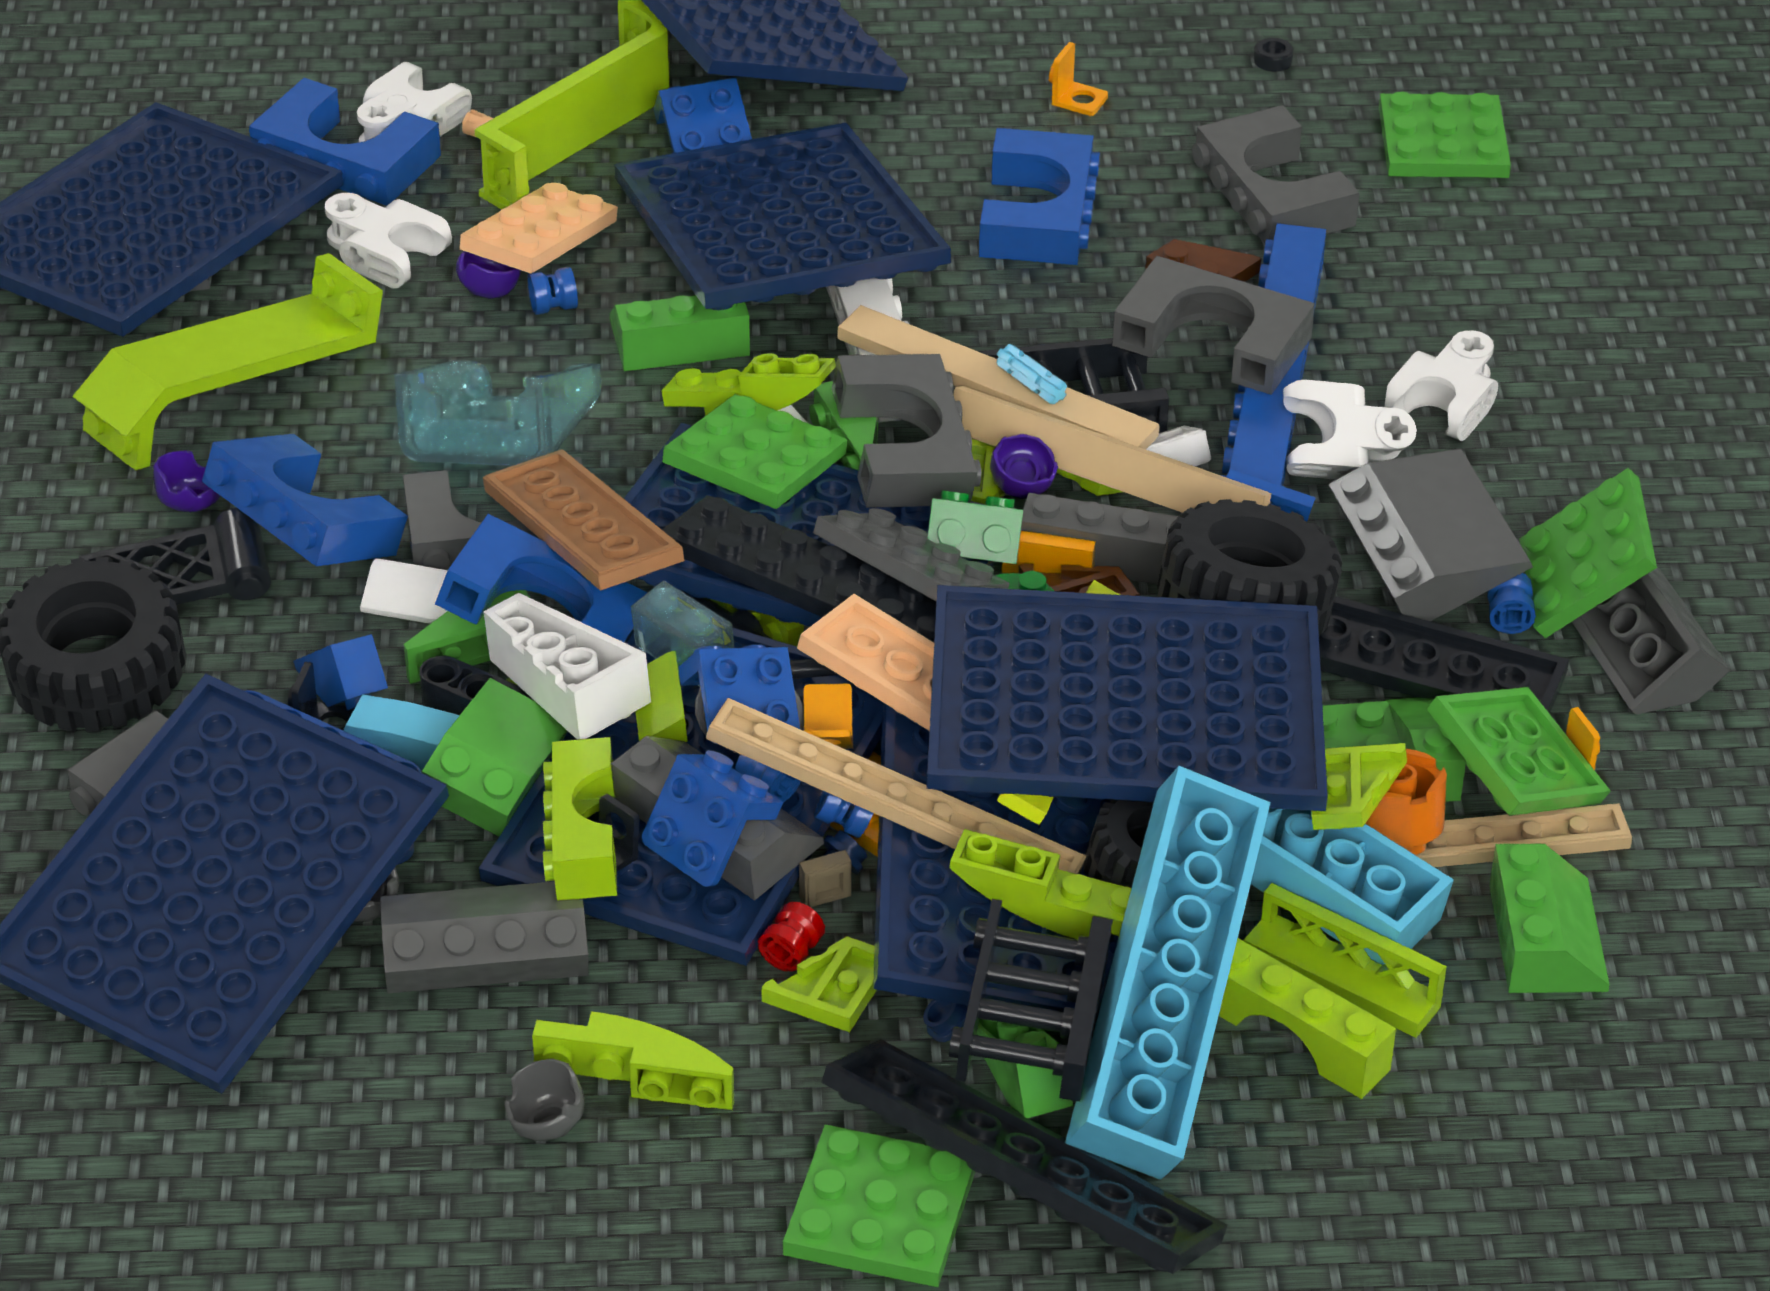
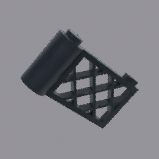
M231 508L222 512L216 518L214 525L79 556V558L84 557L85 561H96L97 556L110 557L116 563L123 559L138 565L139 571L144 567L158 576V579L167 585L172 592L173 601L176 602V605L229 593L235 599L253 600L266 593L271 585L260 526L238 508ZM207 543V546L196 557L184 553L188 547ZM153 555L160 557L151 567L139 563L144 557ZM173 562L186 566L176 577L164 572ZM198 572L214 577V580L194 584L189 582Z

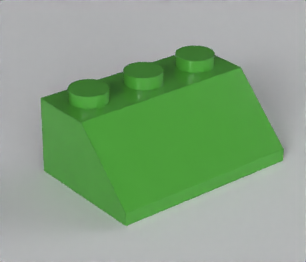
M681 295L668 299L634 301L628 304L615 305L609 313L610 323L624 371L750 356L749 313L745 302L734 304L726 310L705 309L696 295Z
M1495 844L1489 887L1508 992H1608L1610 984L1588 878L1546 844Z

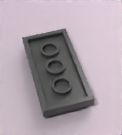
M872 508L869 509V513L861 514L840 510L838 515L817 517L813 531L814 534L936 602L937 585L1009 588L1010 583L994 575L992 567L984 563L968 561L962 558L959 549L927 539L928 533L913 526H903L895 521L896 516L886 510Z

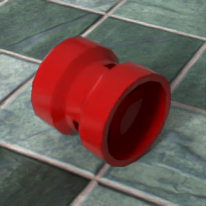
M789 902L784 905L776 916L775 924L768 926L759 938L758 948L760 953L775 968L793 972L797 970V964L807 958L808 949L815 947L825 933V924L820 915L808 905L800 902Z

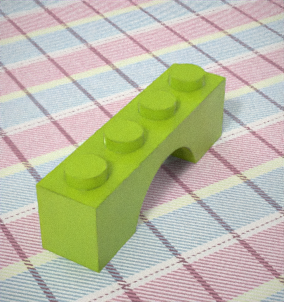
M610 737L552 742V761L543 762L546 790L543 791L546 820L543 821L546 850L543 851L545 881H555L557 901L617 896V864L612 825L601 824L587 819L599 811V799L601 796L609 794L615 798Z
M1237 938L1219 1016L1235 1026L1244 1018L1252 1015L1266 1016L1282 1023L1292 1030L1307 1046L1315 1060L1319 1075L1362 1099L1391 1070L1396 1028Z

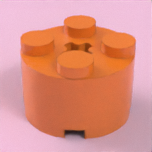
M1406 749V765L1365 824L1412 854L1417 855L1424 852L1426 843L1436 839L1444 829L1447 772L1444 767L1440 771L1436 767V759L1429 754Z

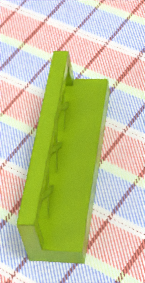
M1273 883L1264 891L1261 920L1245 937L1244 942L1396 1029L1415 1038L1418 1037L1441 1008L1447 966ZM1278 906L1290 911L1298 923L1277 915ZM1321 927L1334 932L1341 943L1338 944L1329 940L1321 930ZM1364 948L1378 953L1385 964L1381 965L1371 960ZM1408 969L1429 977L1428 987L1415 981Z

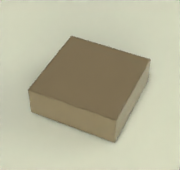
M846 850L799 862V898L803 904L814 907L851 896V859Z

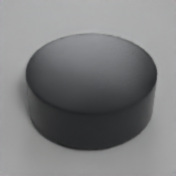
M1280 38L1263 39L1255 45L1254 63L1257 67L1266 71L1278 72L1286 70L1293 62V47L1289 42Z

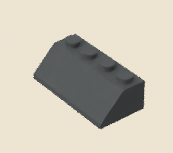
M1028 493L1023 508L1021 531L1095 541L1094 567L1119 566L1129 580L1157 585L1168 530L1178 516L1104 505L1097 502L1060 498L1047 494Z
M1658 565L1653 571L1572 621L1630 710L1636 715L1695 702L1731 671Z
M645 736L611 763L616 800L635 811L639 815V819L647 824L677 755L702 753L685 741ZM782 808L776 820H747L721 877L755 901L799 865V862L805 860L824 844L823 837Z
M555 881L380 896L387 993L589 976L583 899L557 901Z

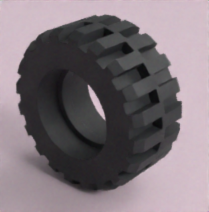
M1231 499L1219 500L1216 504H1211L1208 501L1198 504L1194 509L1190 507L1179 515L1169 527L1157 583L1158 596L1317 606L1320 636L1330 622L1342 571V559L1333 539L1329 535H1324L1320 526L1314 522L1308 523L1304 521L1302 515L1293 511L1287 513L1282 511L1279 506L1268 504V506L1258 505L1256 501L1250 500L1232 502Z
M97 556L96 561H85L84 557L71 559V564L62 567L58 564L45 569V574L39 578L34 575L28 579L22 586V592L16 590L7 602V608L4 609L0 616V653L12 696L17 698L18 705L26 713L34 714L36 720L49 726L57 723L58 728L64 731L75 732L76 728H85L87 733L101 732L102 727L113 726L114 729L127 726V721L136 717L140 720L152 712L151 707L154 704L160 706L171 695L170 688L174 689L183 675L182 668L185 665L186 652L176 602L173 601L172 592L165 583L158 579V576L144 567L139 571L138 565L130 561L121 559L119 563H116L110 557ZM111 635L122 637L115 644L95 652L69 653L62 651L72 643L91 636Z

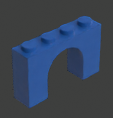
M307 78L300 80L249 126L250 137L259 140L258 143H268L341 170L343 185L338 189L357 194L386 206L395 200L441 156L439 123L405 111L383 132L367 141L353 144H338L322 140L340 122L337 88Z
M1005 128L996 129L992 155V185L1038 188L1049 191L1058 197L1037 203L984 199L980 220L979 257L1078 265L1080 249H1088L1093 200L1095 201L1096 183L1099 174L1100 152H1093L1094 135Z
M295 434L212 443L202 482L313 565L323 566L397 555L408 515L380 495L349 499H328L307 494L311 493L322 454Z
M487 514L449 567L435 605L477 625L484 615V611L489 608L494 599L499 595L515 590L532 591L550 597L563 605L573 615L575 620L627 643L646 614L653 595L627 582L600 591L551 549L545 541Z

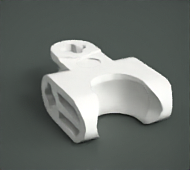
M403 62L375 80L367 88L363 104L357 110V120L364 126V132L360 135L359 142L367 141L379 135L404 111L438 122L439 135L441 137L463 122L466 113L470 112L472 104L471 92L455 83H449L440 89L425 91L423 90L422 68L409 62Z
M340 193L333 195L325 202V214L327 218L332 220V225L327 229L329 245L339 250L343 262L351 269L390 288H399L411 278L410 261L406 252H421L429 256H437L452 243L451 230L444 218L404 200H393L384 208L365 200L357 194Z
M1474 330L1463 331L1453 336L1452 340L1437 357L1422 351H1416L1389 382L1386 391L1385 407L1399 408L1408 414L1412 410L1423 406L1441 408L1448 413V428L1445 435L1459 441H1464L1487 415L1497 395L1498 382L1490 378V368L1486 364L1493 354V340L1482 332Z
M1297 380L1283 389V402L1286 410L1291 413L1307 415L1319 425L1322 432V443L1299 445L1286 457V469L1290 475L1337 480L1368 462L1395 459L1402 450L1412 444L1416 437L1417 429L1415 422L1407 412L1395 407L1365 406V389L1360 385Z

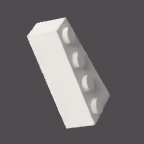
M517 593L484 611L490 660L577 740L587 739L651 703L645 652L521 593Z

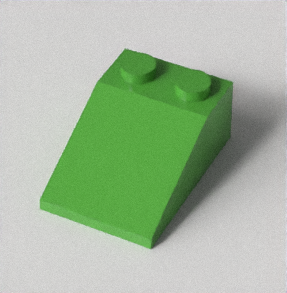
M489 678L445 733L423 768L422 774L447 785L449 797L441 807L499 837L543 771V762H549L552 757V742L562 741L568 731L537 702Z

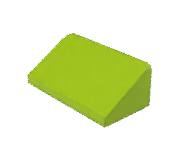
M671 651L647 664L651 703L635 711L639 741L645 736L688 742L676 651Z

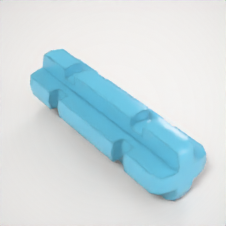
M1008 344L1004 349H999L997 352V365L1034 393L1039 394L1042 399L1049 404H1056L1059 400H1063L1066 397V383L1026 355L1022 350L1013 344Z

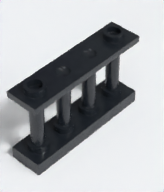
M1113 338L1017 347L1064 382L1081 380L1086 395L1158 423L1159 433L1167 431L1169 410L1166 388L1146 390L1141 375L1147 373L1148 356L1112 346ZM999 349L978 352L998 359L997 352ZM1124 376L1128 388L1127 392L1104 394L1099 378Z
M992 899L988 919L978 918L973 948L981 949L964 1027L954 1026L951 1036L949 1057L958 1058L956 1080L966 1082L971 1056L1052 1069V1075L1062 1077L1059 1098L1080 1102L1108 958L1113 919L1093 916L1089 936L1079 935L1078 940L1000 927L1002 900ZM1001 947L1075 960L1074 965L1082 966L1083 969L1082 972L1072 971L1071 975L992 961L995 948ZM989 982L1067 996V1001L1075 1002L1076 1004L1075 1008L1065 1007L1064 1012L986 999L984 997ZM985 1019L1060 1032V1038L1069 1040L1068 1045L1057 1044V1048L1054 1049L976 1034L979 1020Z

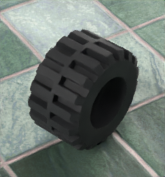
M1111 799L1110 803L1105 802L1099 815H1097L1085 852L1084 871L1089 872L1087 877L1132 888L1154 802Z

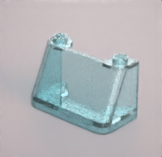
M453 360L394 374L400 447L409 459L416 462L514 466L555 452L596 403L601 394L600 364L581 363L569 366L564 371L553 374L524 377L523 387L526 388L519 396L493 395L490 373L484 365L473 360Z

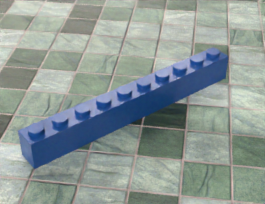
M1277 223L1274 240L1266 239L1258 286L1315 303L1316 306L1327 229ZM1309 342L1272 395L1238 385V392L1244 393H1236L1233 419L1239 420L1230 421L1228 446H1234V448L1225 447L1222 473L1228 474L1229 469H1233L1284 487L1287 470L1286 457L1290 453L1296 413L1286 410L1283 402V389L1297 380H1303Z

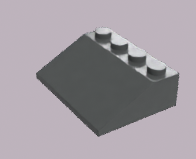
M1462 449L1370 462L1329 483L1347 522L1400 614L1432 621L1533 567Z

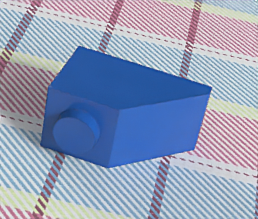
M372 634L329 645L293 661L298 673H300L304 662L313 663L316 694L327 707L345 702L347 711L355 709L362 694L372 696V694L388 688Z

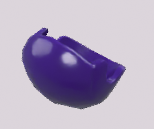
M466 251L460 254L456 263V272L460 282L470 293L488 299L500 298L511 292L515 288L522 271Z
M1026 434L1003 437L992 452L990 470L994 483L1006 495L1019 499H1027L1028 493L1042 494L1051 486L1058 469V463L1055 461L1051 448L1040 438Z
M191 451L168 452L156 459L153 466L154 488L160 502L167 507L182 512H198L216 503L220 495L202 482L206 466H200L194 459Z

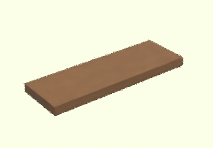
M562 449L482 477L486 493L537 537L545 541L551 549L600 591L684 561L683 548L679 543Z

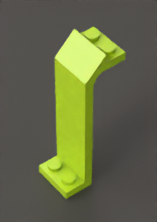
M617 0L618 48L474 129L475 137L481 139L484 187L479 189V197L501 210L529 194L528 181L652 109L655 106L658 91L670 88L669 30L642 0Z
M330 253L316 256L311 294L112 348L72 396L85 406L83 431L134 470L149 467L155 422L161 411L168 404L188 396L376 343L383 290Z

